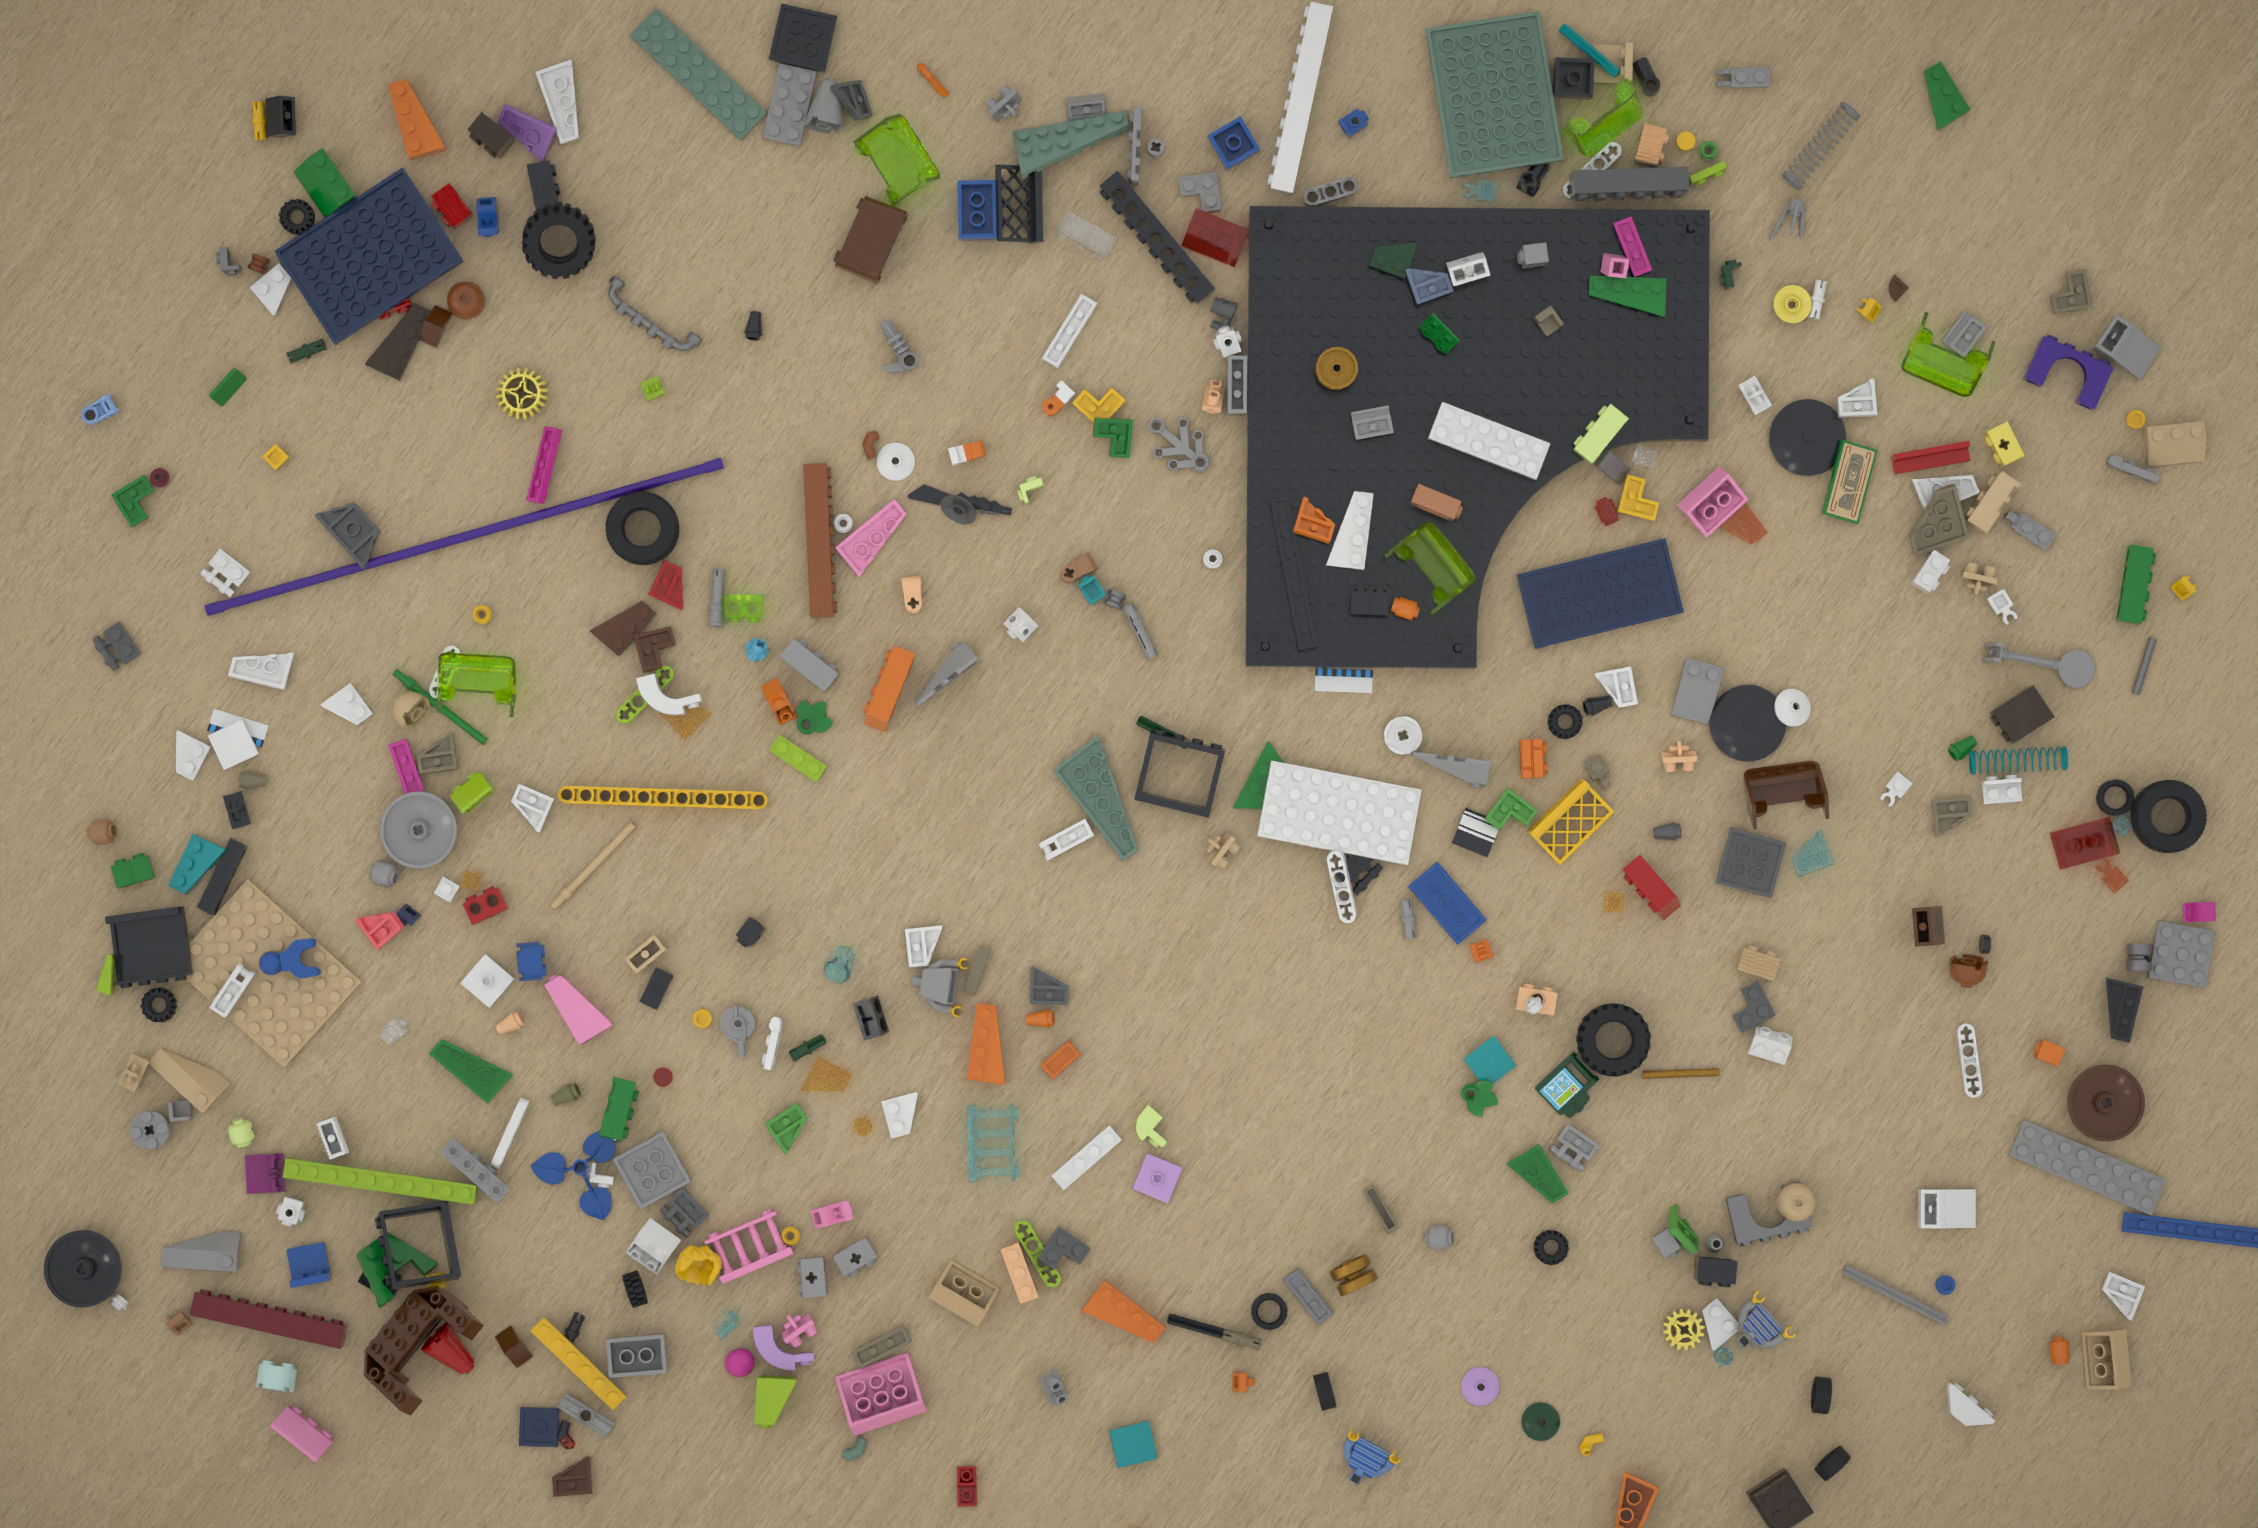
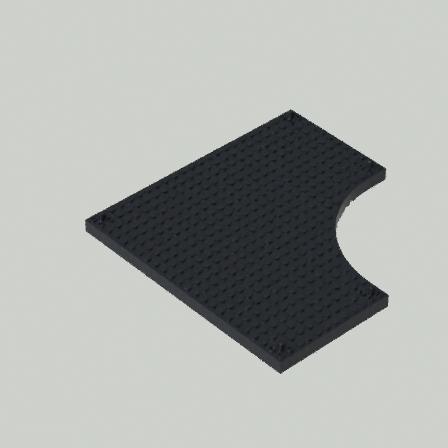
M1249 206L1245 667L1476 669L1478 606L1484 577L1491 557L1503 533L1527 501L1550 480L1571 466L1585 460L1573 450L1575 448L1573 443L1580 435L1583 437L1588 432L1585 428L1592 420L1596 422L1600 417L1597 413L1604 405L1608 407L1612 404L1629 418L1604 450L1646 442H1706L1708 440L1710 210ZM1628 217L1633 219L1652 271L1637 277L1667 278L1665 318L1589 296V276H1607L1600 272L1603 253L1626 257L1613 223ZM1546 242L1549 262L1545 266L1522 269V265L1518 264L1517 253H1519L1522 246ZM1418 243L1409 267L1410 269L1447 273L1450 279L1446 265L1447 262L1483 252L1490 276L1453 286L1451 282L1453 292L1416 304L1407 275L1403 279L1370 267L1369 264L1376 247ZM1630 266L1626 277H1634ZM1551 305L1564 325L1549 336H1545L1533 318ZM1432 313L1460 340L1446 355L1439 351L1435 344L1424 336L1419 328ZM1332 347H1342L1349 350L1355 356L1358 363V373L1355 380L1342 390H1331L1324 387L1318 381L1315 374V365L1319 356L1325 350ZM1339 365L1333 366L1335 372L1340 371ZM1444 402L1550 443L1537 479L1533 480L1429 440L1428 436L1441 403ZM1389 405L1394 433L1355 440L1351 412ZM1418 484L1462 501L1460 506L1463 509L1459 518H1455L1451 522L1410 505ZM1354 491L1373 493L1364 570L1326 566ZM1289 496L1294 525L1303 497H1307L1316 509L1319 508L1324 516L1335 524L1329 544L1296 533L1318 645L1317 648L1301 651L1298 650L1269 501ZM1355 588H1366V592H1374V589H1385L1387 593H1390L1389 617L1350 616L1351 591H1355ZM1395 597H1403L1418 602L1417 606L1420 607L1417 618L1413 617L1411 621L1390 612Z

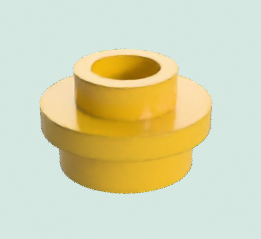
M479 605L473 610V619L479 624H486L492 618L490 608L485 605ZM481 611L486 613L484 618L479 617Z
M788 1226L781 1232V1239L786 1245H795L800 1239V1232L797 1228ZM789 1232L794 1234V1238L791 1240L787 1238Z

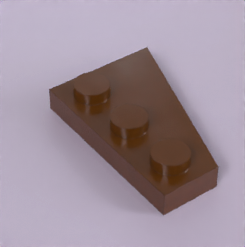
M640 601L590 630V632L617 656H620L634 640L633 636L639 634L657 613L643 601Z

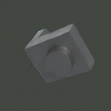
M220 247L219 253H216L217 264H220L221 271L226 273V275H237L238 271H242V267L240 265L231 266L230 250L227 247Z

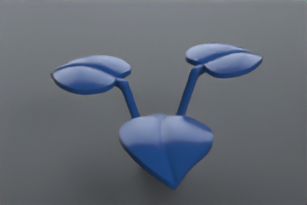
M597 1131L588 1136L583 1144V1152L590 1156L588 1159L576 1160L573 1166L565 1168L566 1161L559 1153L550 1152L531 1164L535 1175L541 1181L550 1185L561 1183L564 1180V1172L573 1170L577 1176L584 1178L590 1190L584 1192L580 1197L579 1202L583 1212L600 1220H604L611 1209V1195L605 1187L597 1186L594 1189L592 1188L586 1176L589 1172L587 1163L593 1158L598 1163H605L611 1160L615 1153V1141L600 1138V1131Z

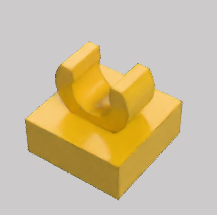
M1869 298V300L1862 299V302L1866 305L1863 309L1857 307V311L1867 321L1873 323L1882 306L1872 298Z
M2183 576L2170 586L2181 601L2197 591L2195 589L2197 584L2192 585L2188 580L2190 576Z

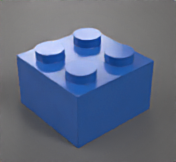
M1241 116L1207 136L1208 141L1226 171L1260 152L1259 146Z

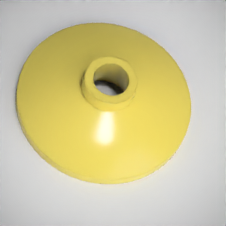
M1789 285L1777 292L1773 307L1776 315L1782 321L1798 323L1809 315L1812 301L1809 293L1804 288L1797 285ZM1794 302L1795 308H1790L1788 303Z

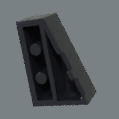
M2106 978L2111 1039L2130 1043L2143 986Z

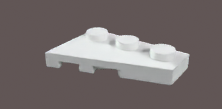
M1973 475L1911 480L1923 509L1927 506L1936 489L1951 484L1956 485L1960 501L1980 493Z

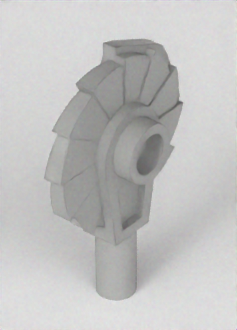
M737 1005L724 1011L720 1027L726 1038L737 1043L738 1057H746L744 1042L755 1030L756 1020L751 1011L745 1009V1007L737 1008Z

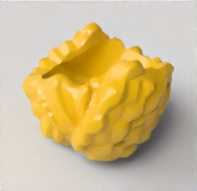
M689 1245L679 1254L675 1266V1274L680 1280H686L688 1283L711 1285L722 1269L721 1257L708 1246L697 1247Z

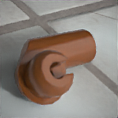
M869 431L862 443L868 460L877 457L873 448L875 441L879 440V434L876 431Z

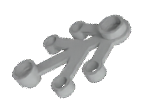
M1160 418L1150 420V431L1161 434L1175 446L1173 448L1156 447L1153 450L1155 458L1161 459L1163 456L1185 454L1190 459L1183 461L1171 459L1168 462L1169 470L1176 471L1178 468L1192 467L1197 472H1204L1209 468L1210 459L1203 453L1202 439L1204 434L1201 430H1195L1192 434L1196 453L1189 448L1188 419L1180 418L1177 423L1180 428L1181 441L1164 428V423ZM1181 420H1185L1187 422V425L1185 427L1180 426L1179 423ZM1157 422L1160 424V428L1154 429L1152 425ZM1196 432L1201 433L1202 437L1200 439L1194 437ZM1160 449L1162 455L1156 456L1155 451ZM1202 459L1204 465L1198 466L1197 460ZM1176 462L1177 467L1174 469L1171 468L1170 463Z

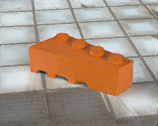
M404 79L389 83L388 87L408 158L415 160L447 151L408 80Z
M981 1003L976 1005L967 1080L1006 1084L996 1005Z
M1105 1279L1081 1309L1086 1314L1153 1343L1166 1328L1165 1325Z

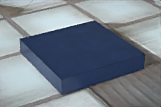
M520 1407L519 1446L558 1447L559 1408Z

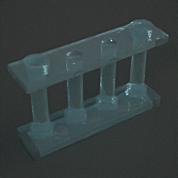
M1010 1104V1110L979 1111V1109L975 1108V1105H967L969 1183L977 1182V1178H981V1176L1011 1175V1182L1016 1181V1177H1019V1166H1015L1014 1119H1018V1108H1014V1104ZM979 1118H1010V1129L980 1130V1128H976V1120H979ZM984 1137H1010L1011 1148L980 1149V1147H976V1140ZM1011 1156V1168L977 1167V1159H980V1157Z

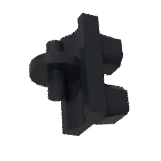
M242 791L223 796L232 830L251 825Z

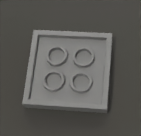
M2157 921L2151 955L2152 971H2148L2147 978L2205 988L2215 931Z
M664 1131L613 1159L640 1210L692 1182Z

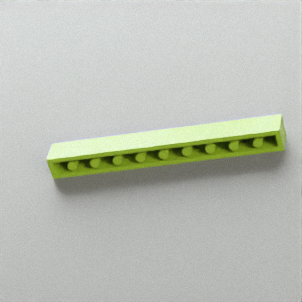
M285 1158L283 1178L473 1205L476 1204L478 1186L476 1184Z

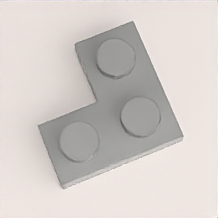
M1216 172L1178 177L1181 197L1200 195L1203 213L1222 210Z

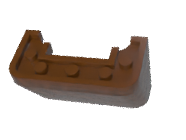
M865 196L864 199L860 198L857 209L859 211L841 251L837 250L833 261L836 262L835 267L878 285L882 273L881 269L884 270V265L902 229L901 225L905 224L908 218V212Z

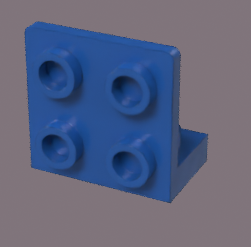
M324 1242L286 1250L292 1278L289 1281L291 1288L332 1280Z

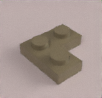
M2086 269L2065 273L2069 292L2050 295L2053 313L2058 314L2091 308L2092 301Z

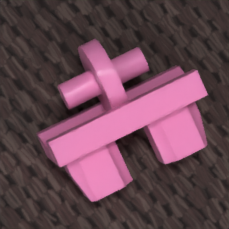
M809 1313L802 1318L799 1314L794 1318L789 1314L786 1316L789 1321L783 1325L785 1330L781 1332V1335L786 1344L789 1343L796 1348L802 1343L798 1335L805 1332L808 1337H811L817 1333V1330Z

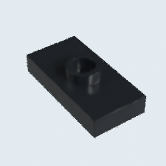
M656 967L639 1002L657 1010L674 975Z

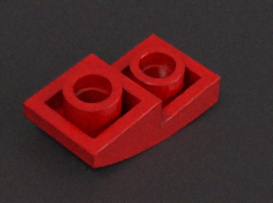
M976 1466L957 1467L958 1507H977Z

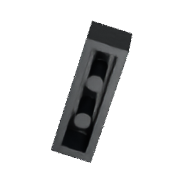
M549 160L527 164L535 209L541 210L546 204L552 206L554 203L559 202L558 195L561 193L559 184H555L554 176H557L555 164L551 165Z

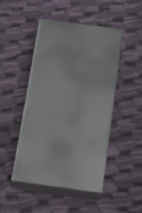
M1607 449L1603 451L1594 464L1618 485L1621 484L1630 471L1623 462Z

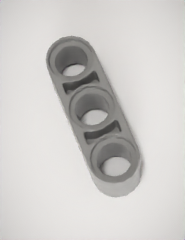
M1346 177L1308 189L1304 194L1303 200L1308 207L1324 205L1354 195L1358 184L1354 178ZM1350 182L1354 185V189L1348 192L1344 189L1343 185ZM1333 188L1336 194L1333 197H1328L1325 194V190ZM1313 193L1317 196L1318 200L1311 203L1307 200V195Z

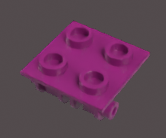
M284 1153L245 1155L247 1194L286 1192L285 1178H283Z

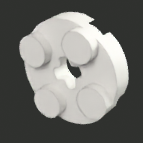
M1397 717L1391 720L1384 730V742L1396 754H1410L1421 744V728L1410 717ZM1405 730L1407 731L1408 739L1401 741L1399 740L1398 732Z

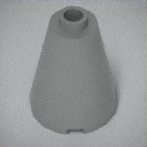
M826 78L824 81H821L805 119V126L809 124V129L827 134L830 133V130H835V133L842 131L841 102L830 88V86L838 84L835 79Z

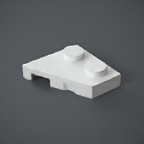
M278 263L254 283L250 289L271 314L275 316L292 278L281 264Z
M351 683L320 704L323 708L356 725L361 724L373 715V712Z
M177 730L176 773L194 781L211 746Z
M518 784L511 802L535 830L540 833L554 798Z
M942 925L905 929L909 967L929 965L942 930Z
M2108 1272L2101 1290L2122 1314L2132 1321L2145 1286Z

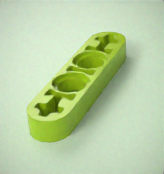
M662 666V669H658L654 673L659 679L662 676V670H670V678H664L661 681L664 683L662 686L659 684L661 691L674 679V671L669 666ZM639 689L617 710L616 718L619 722L623 724L630 723L648 705L644 700V704L641 707L634 706L633 699L636 696L642 697ZM630 703L631 707L637 711L635 713L631 711L628 714V720L625 718L621 720L620 717L622 715L620 712L622 710L626 712L629 709L627 704Z
M1018 1221L1014 1227L1015 1234L1044 1283L1049 1287H1056L1061 1281L1060 1273L1056 1267L1054 1270H1050L1052 1275H1057L1056 1283L1053 1284V1282L1047 1281L1049 1275L1047 1272L1043 1275L1041 1271L1047 1270L1049 1267H1039L1037 1264V1258L1044 1249V1246L1028 1221ZM1021 1223L1023 1226H1028L1026 1229L1028 1235L1031 1232L1034 1235L1027 1238L1025 1242L1022 1240L1025 1237L1024 1233L1018 1232L1019 1224ZM1030 1240L1038 1242V1248L1035 1251H1031L1027 1247V1243Z

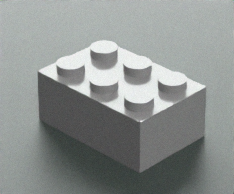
M665 1333L606 1339L609 1378L668 1372Z

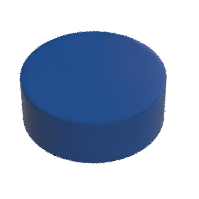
M1942 1275L1936 1280L1935 1287L1939 1293L1948 1295L1954 1291L1955 1281L1950 1276Z

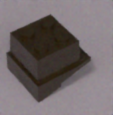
M1782 1468L1745 1492L1768 1528H1791L1814 1513L1785 1468Z

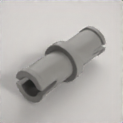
M1412 899L1401 900L1403 917L1401 922L1404 925L1405 939L1417 938L1415 929L1416 916L1413 913Z

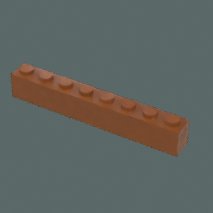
M827 463L803 464L810 618L834 617V613H837V601H833V594H836V582H832V575L836 574L835 563L831 562V555H835V548L830 540V536H834V526L830 525V517H833V506H829V498H832V486L828 487V479H831V467H827Z

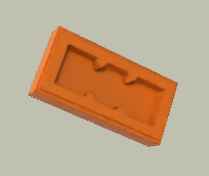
M1068 1040L1040 1066L1053 1080L1075 1061L1081 1053Z

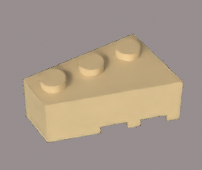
M2003 471L1996 475H1991L1986 483L1989 486L1985 492L1982 490L1976 498L1978 503L1975 507L1971 506L1965 515L1968 517L1965 522L1983 534L1989 531L2006 503L2011 499L2015 489L2021 485L2020 482Z

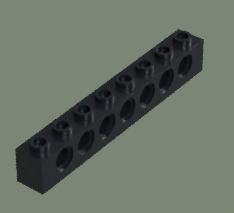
M1118 171L1100 185L1101 191L1099 193L1106 201L1109 199L1114 204L1111 206L1118 215L1122 214L1126 219L1124 223L1130 230L1134 228L1138 233L1136 235L1137 239L1142 244L1146 243L1149 246L1148 252L1154 259L1159 258L1162 262L1160 265L1167 274L1171 273L1173 275V282L1179 289L1183 287L1187 292L1185 296L1191 303L1195 302L1198 305L1215 291L1210 281ZM1118 190L1123 191L1125 194L1121 200H1117L1114 197V193ZM1129 205H1134L1137 208V212L1132 215L1128 214L1126 208ZM1147 220L1149 227L1141 229L1138 226L1139 221ZM1152 235H1159L1162 239L1161 242L1158 244L1152 243L1150 240ZM1170 249L1174 255L1172 258L1167 259L1163 256V251ZM1183 264L1186 270L1184 273H1177L1175 266ZM1191 278L1196 279L1198 285L1195 288H1190L1187 285V281Z

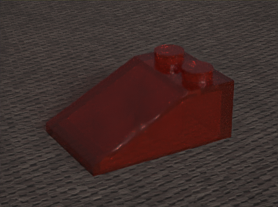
M2110 816L2050 833L2060 870L2120 854Z

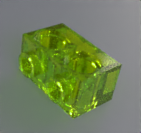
M724 595V618L729 619V622H740V619H748V622H759V619H764V596ZM733 603L738 604L740 607L736 614H732L729 611V607ZM752 603H756L759 606V610L755 614H751L748 611V607Z

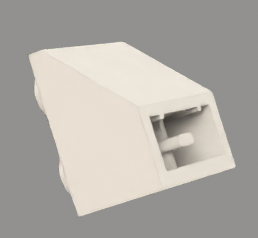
M649 1218L626 1253L657 1275L681 1240Z

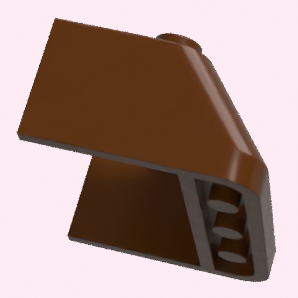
M1804 761L1754 768L1744 772L1747 807L1753 829H1757L1756 817L1767 813V805L1804 800L1809 808H1822L1825 819H1829V797L1819 763Z

